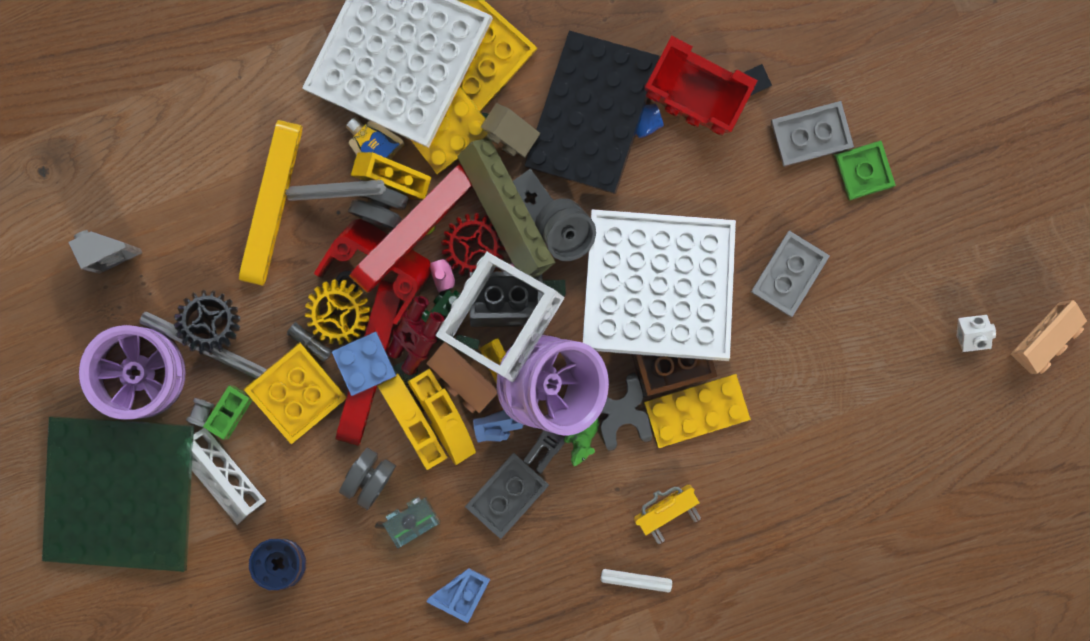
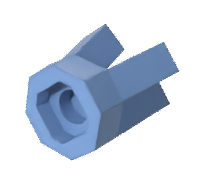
M504 410L483 418L473 419L477 442H501L508 439L509 431L523 428V424L514 421Z

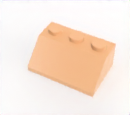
M1074 300L1059 302L1010 354L1029 373H1044L1051 366L1049 361L1055 355L1059 356L1067 349L1066 343L1071 338H1077L1083 332L1084 328L1082 326L1087 320Z

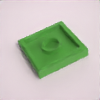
M882 140L834 155L849 201L896 186Z

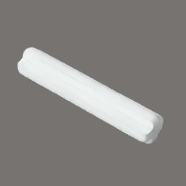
M603 569L601 573V582L663 592H670L672 589V580L668 578Z

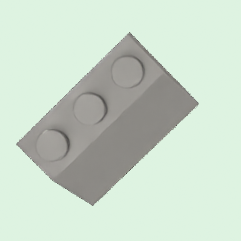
M88 230L75 234V239L68 242L80 268L98 274L143 253L140 248L92 231L88 232Z

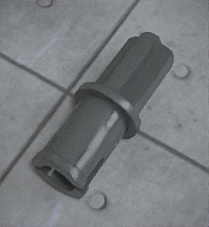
M295 322L287 331L286 335L298 343L301 342L307 350L322 361L330 357L332 350L316 339V335L310 334L298 323Z

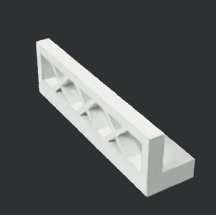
M203 428L195 433L176 450L237 525L266 501L207 429ZM203 436L208 442V449L200 448L195 440ZM213 456L222 459L224 468L215 466L212 462ZM228 475L237 477L239 487L229 483ZM244 493L251 494L256 500V503L251 507L243 500Z

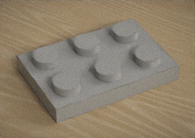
M841 101L771 120L783 167L854 147Z
M788 231L752 288L751 293L786 315L793 317L830 255Z

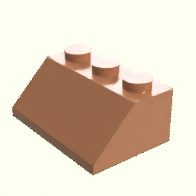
M446 342L440 346L426 363L437 380L441 377L447 383L445 388L453 396L456 397L459 394L465 400L462 404L472 413L475 411L481 413L498 395L497 389Z

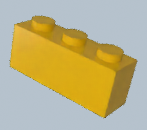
M357 152L351 176L360 180H382L386 188L401 193L413 200H423L426 197L431 177L373 152Z

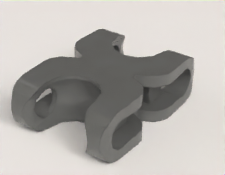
M630 373L626 377L627 392L625 396L619 400H612L607 397L602 413L608 414V417L600 425L608 451H612L617 447L616 431L623 424L635 426L642 441L649 442L652 440L648 415L643 411L635 409L643 399L638 376L635 373Z

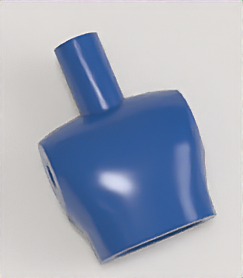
M656 103L645 105L636 132L638 138L646 137L663 127V120Z

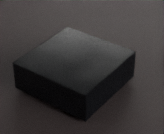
M763 64L743 72L758 80L750 96L772 86Z

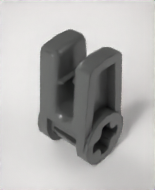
M544 430L523 461L530 464L535 456H538L541 448L547 447L548 452L542 460H539V464L536 467V470L542 473L553 456L564 445L566 435L562 436Z

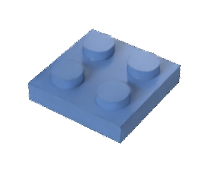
M373 332L332 351L351 396L397 376L377 332Z

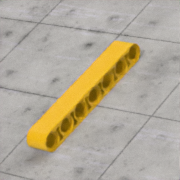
M278 120L276 123L240 268V281L264 286L287 197L285 193L290 185L301 140L302 125Z

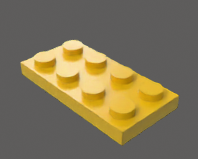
M737 374L644 402L658 448L751 420Z

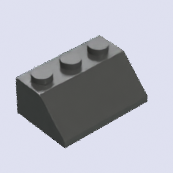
M492 272L470 308L471 327L525 326L541 300L543 293L507 272ZM542 275L534 278L543 283Z

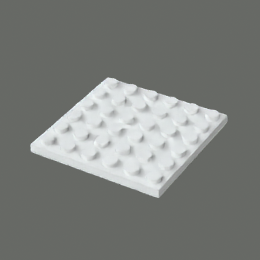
M346 0L302 88L311 94L429 148L493 17L457 0Z
M592 210L591 219L595 223L597 234L588 256L583 343L591 346L596 351L729 361L736 220Z

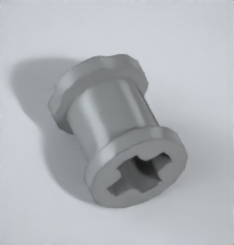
M194 398L193 410L186 421L203 427L210 410L214 408L215 404Z

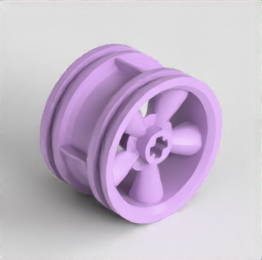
M131 325L112 327L97 335L85 349L79 367L80 384L88 401L101 413L117 419L149 418L164 412L178 399L184 386L186 374L183 356L177 345L168 336L153 329ZM140 336L150 341L157 348L149 358L139 355ZM118 342L127 357L121 365L105 359L112 347ZM165 367L164 383L161 384L154 380L155 370ZM132 370H140V376H133ZM119 377L120 382L124 386L112 399L105 389L103 379ZM145 389L152 402L142 408L132 410L135 391Z
M543 334L514 382L497 374V394L506 414L520 424L540 428L558 435H574L587 429L602 412L608 395L609 380L607 369L603 359L595 349L582 342ZM510 349L507 351V353H506L505 356L503 357V359H502V361H501V364H502L503 360L505 359V357L507 356V354H508V352L510 351ZM560 352L567 365L557 371L553 364ZM562 384H568L566 394L562 399L557 393L560 391ZM539 400H546L548 415L544 416L538 406Z

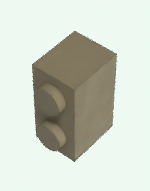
M498 103L495 104L481 126L488 133L486 136L488 139L496 144L502 143L504 145L502 149L512 156H515L517 153L525 157L540 135V132L512 110Z

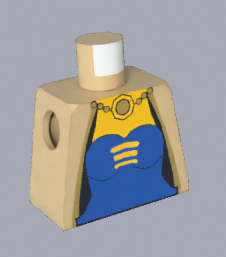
M354 117L346 125V128L354 135L348 144L356 155L357 152H373L391 159L405 145L401 138L371 120L364 126Z

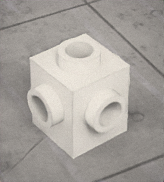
M987 315L958 318L957 338L962 352L992 348V339L996 338V329L994 324H990Z

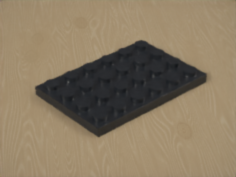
M569 30L536 129L540 132V135L529 151L525 167L616 194L648 98L646 97L645 86L660 56Z

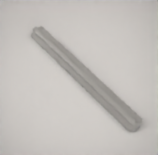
M148 312L142 314L140 318L141 324L182 343L183 338L177 337L176 333L179 330H176L173 324ZM217 347L213 348L214 352L212 355L209 354L208 349H205L203 353L253 378H257L267 370L224 348L222 352H219Z

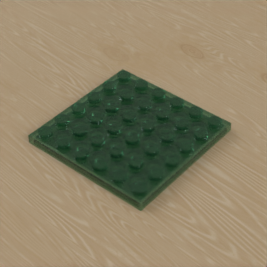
M50 416L48 421L42 561L186 571L194 426Z

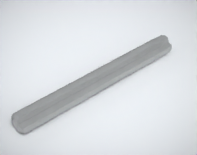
M382 180L291 186L286 190L285 194L289 201L381 195L386 191V186H384V181Z

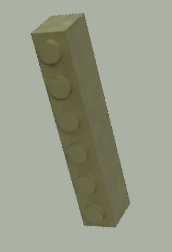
M488 138L472 141L457 157L514 267L533 278L539 277L555 261L492 141Z

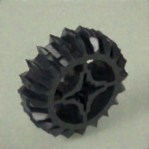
M205 290L201 291V297H198L193 292V300L185 298L184 303L186 306L179 305L178 311L180 313L174 316L175 320L178 321L174 324V328L179 330L176 333L177 337L183 338V346L190 344L189 348L192 352L197 347H199V354L201 355L205 349H208L209 354L212 355L214 352L213 348L216 347L219 352H222V344L230 347L231 342L228 338L235 340L237 334L233 331L240 330V325L237 324L240 321V316L235 315L238 312V308L231 307L233 304L231 299L224 301L225 295L223 293L216 298L214 290L211 291L210 296L206 295ZM205 307H215L219 310L211 312L208 311ZM197 310L198 318L192 321L191 325L187 326L189 317ZM203 315L206 319H208L209 322H211L212 330L210 329L209 325L207 326V324L203 322ZM228 319L224 331L218 335L216 332L217 326L222 324L223 320ZM194 333H196V335L200 333H205L210 338H199L195 336Z

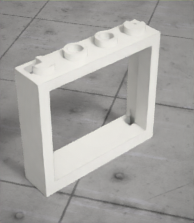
M486 252L484 257L478 261L477 268L471 278L465 282L464 290L459 298L453 302L451 311L435 336L509 381L514 382L564 300V297L554 289ZM496 266L544 293L500 366L453 338Z

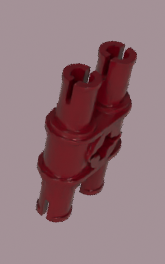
M416 296L409 310L402 314V320L398 327L394 329V338L387 349V354L395 359L401 357L404 348L409 354L401 368L408 375L415 374L420 363L428 358L430 348L438 339L435 335L444 322V317L440 313L433 312L430 313L425 323L422 316L429 305V301L423 296Z

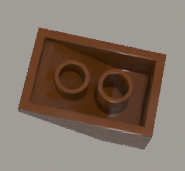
M632 354L643 397L717 377L713 360Z

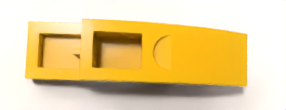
M430 368L409 380L408 384L432 422L430 425L453 463L457 465L475 454L476 451L454 403L445 388H441Z
M397 373V376L378 384L377 387L426 470H429L448 457Z

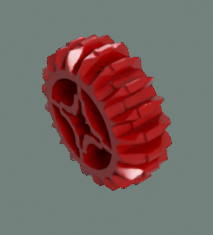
M475 213L474 220L471 221L469 214H465L466 222L462 223L460 217H457L456 221L459 226L455 227L454 224L450 223L449 227L453 232L444 231V235L450 239L449 241H441L442 245L449 246V249L442 250L443 255H451L446 261L448 263L455 262L451 269L455 271L460 266L459 275L461 276L465 274L466 270H469V278L470 272H474L477 268V265H470L474 256L477 254L485 255L488 252L503 260L504 256L498 254V251H506L504 246H499V243L502 242L497 237L496 230H493L492 222L489 225L486 224L488 216L485 215L481 222L479 221L478 213ZM468 227H478L471 237L458 235ZM485 230L491 234L494 240L493 250L482 244ZM478 239L477 243L481 249L478 251L475 249V252L470 254V246L465 242L469 243V241L473 242V240ZM455 242L460 243V245L466 248L463 262L455 254Z

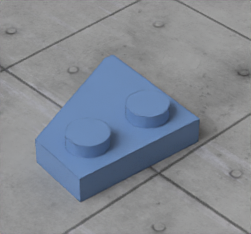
M468 568L431 595L427 603L468 623L490 578Z

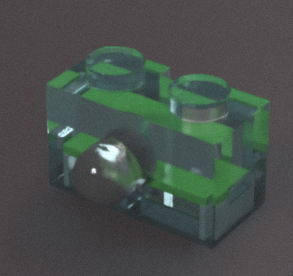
M418 496L406 503L408 506L406 510L399 512L396 509L385 516L387 521L383 525L397 549L441 522L426 497L420 500Z

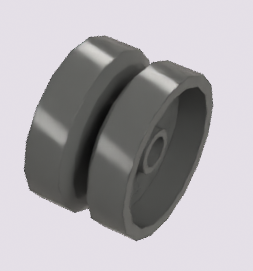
M386 188V191L381 195L360 196L367 199L368 202L358 199L352 200L348 213L362 218L363 221L394 229L401 222L402 218L399 214L389 209L405 210L409 197Z
M557 199L548 203L541 209L535 221V225L553 257L561 261H572L581 258L590 250L595 242L597 234L595 223L576 202L570 199Z
M368 447L359 459L354 462L339 490L340 494L350 499L361 488L362 491L358 496L357 504L367 511L373 505L397 466L385 459L374 470L373 467L378 460V453Z

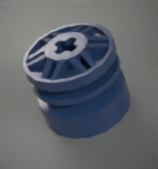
M268 539L253 549L249 558V571L252 579L262 588L267 590L287 589L296 585L302 579L306 571V557L301 547L289 539ZM283 559L282 564L285 567L277 569L278 564L275 561Z

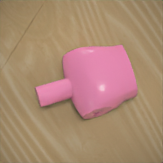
M444 259L430 263L433 280L438 292L452 289L455 279L450 264Z

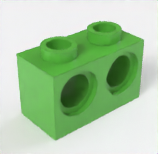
M229 385L203 427L223 440L229 439L253 400L247 393L233 385Z

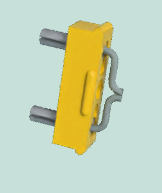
M686 485L681 489L673 487L664 493L658 490L654 493V499L644 504L642 512L634 516L633 520L636 525H640L645 535L652 533L656 542L661 544L654 530H656L660 539L664 542L665 539L658 528L688 511L692 520L697 522L691 509L697 519L700 520L701 517L694 507L700 502L694 494L695 489L691 485ZM677 490L673 494L669 495L668 497L664 498L663 500L646 509V507L650 506L651 504L657 501L658 495L666 496L669 493Z

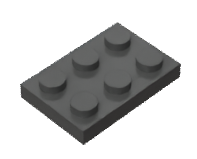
M513 453L465 507L501 539L546 490L549 484Z

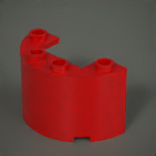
M671 35L645 86L646 97L664 105V111L673 116L679 114L685 117V121L698 128L700 124L721 136L724 133H731L758 80L737 69L732 73L692 52L693 46Z

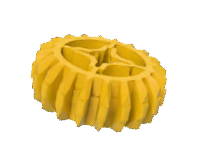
M336 279L332 280L331 286L327 281L322 283V288L317 286L314 289L316 294L311 293L308 298L312 302L305 304L307 309L312 310L305 313V317L312 318L307 325H315L316 328L312 332L314 335L319 331L322 333L320 340L323 341L328 336L329 344H333L335 338H337L339 345L344 343V338L349 343L352 342L353 336L360 337L361 333L359 330L365 331L367 328L363 322H368L370 319L368 315L363 314L370 311V307L363 306V304L368 302V298L360 299L359 296L363 291L360 289L355 293L353 290L356 285L353 283L347 288L346 280H343L340 286H338ZM334 294L343 295L350 300V302H341L338 296H335ZM326 296L328 299V311L320 315V303L323 297ZM336 307L337 310L345 309V311L340 315V317H338V315L336 316L335 314L330 315L336 309ZM355 309L356 320L354 325L349 328L347 313ZM325 322H333L337 325L338 328H341V330L333 329L329 327Z

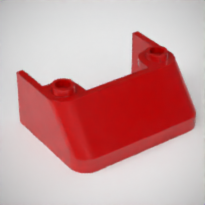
M362 219L353 220L333 241L313 274L323 278L334 259L348 261L355 255L357 250L368 255L388 234ZM411 250L392 269V271L399 274L393 284L394 293L405 301L393 320V323L399 325L402 320V314L409 310L414 298L419 296L432 274L431 262L414 250Z

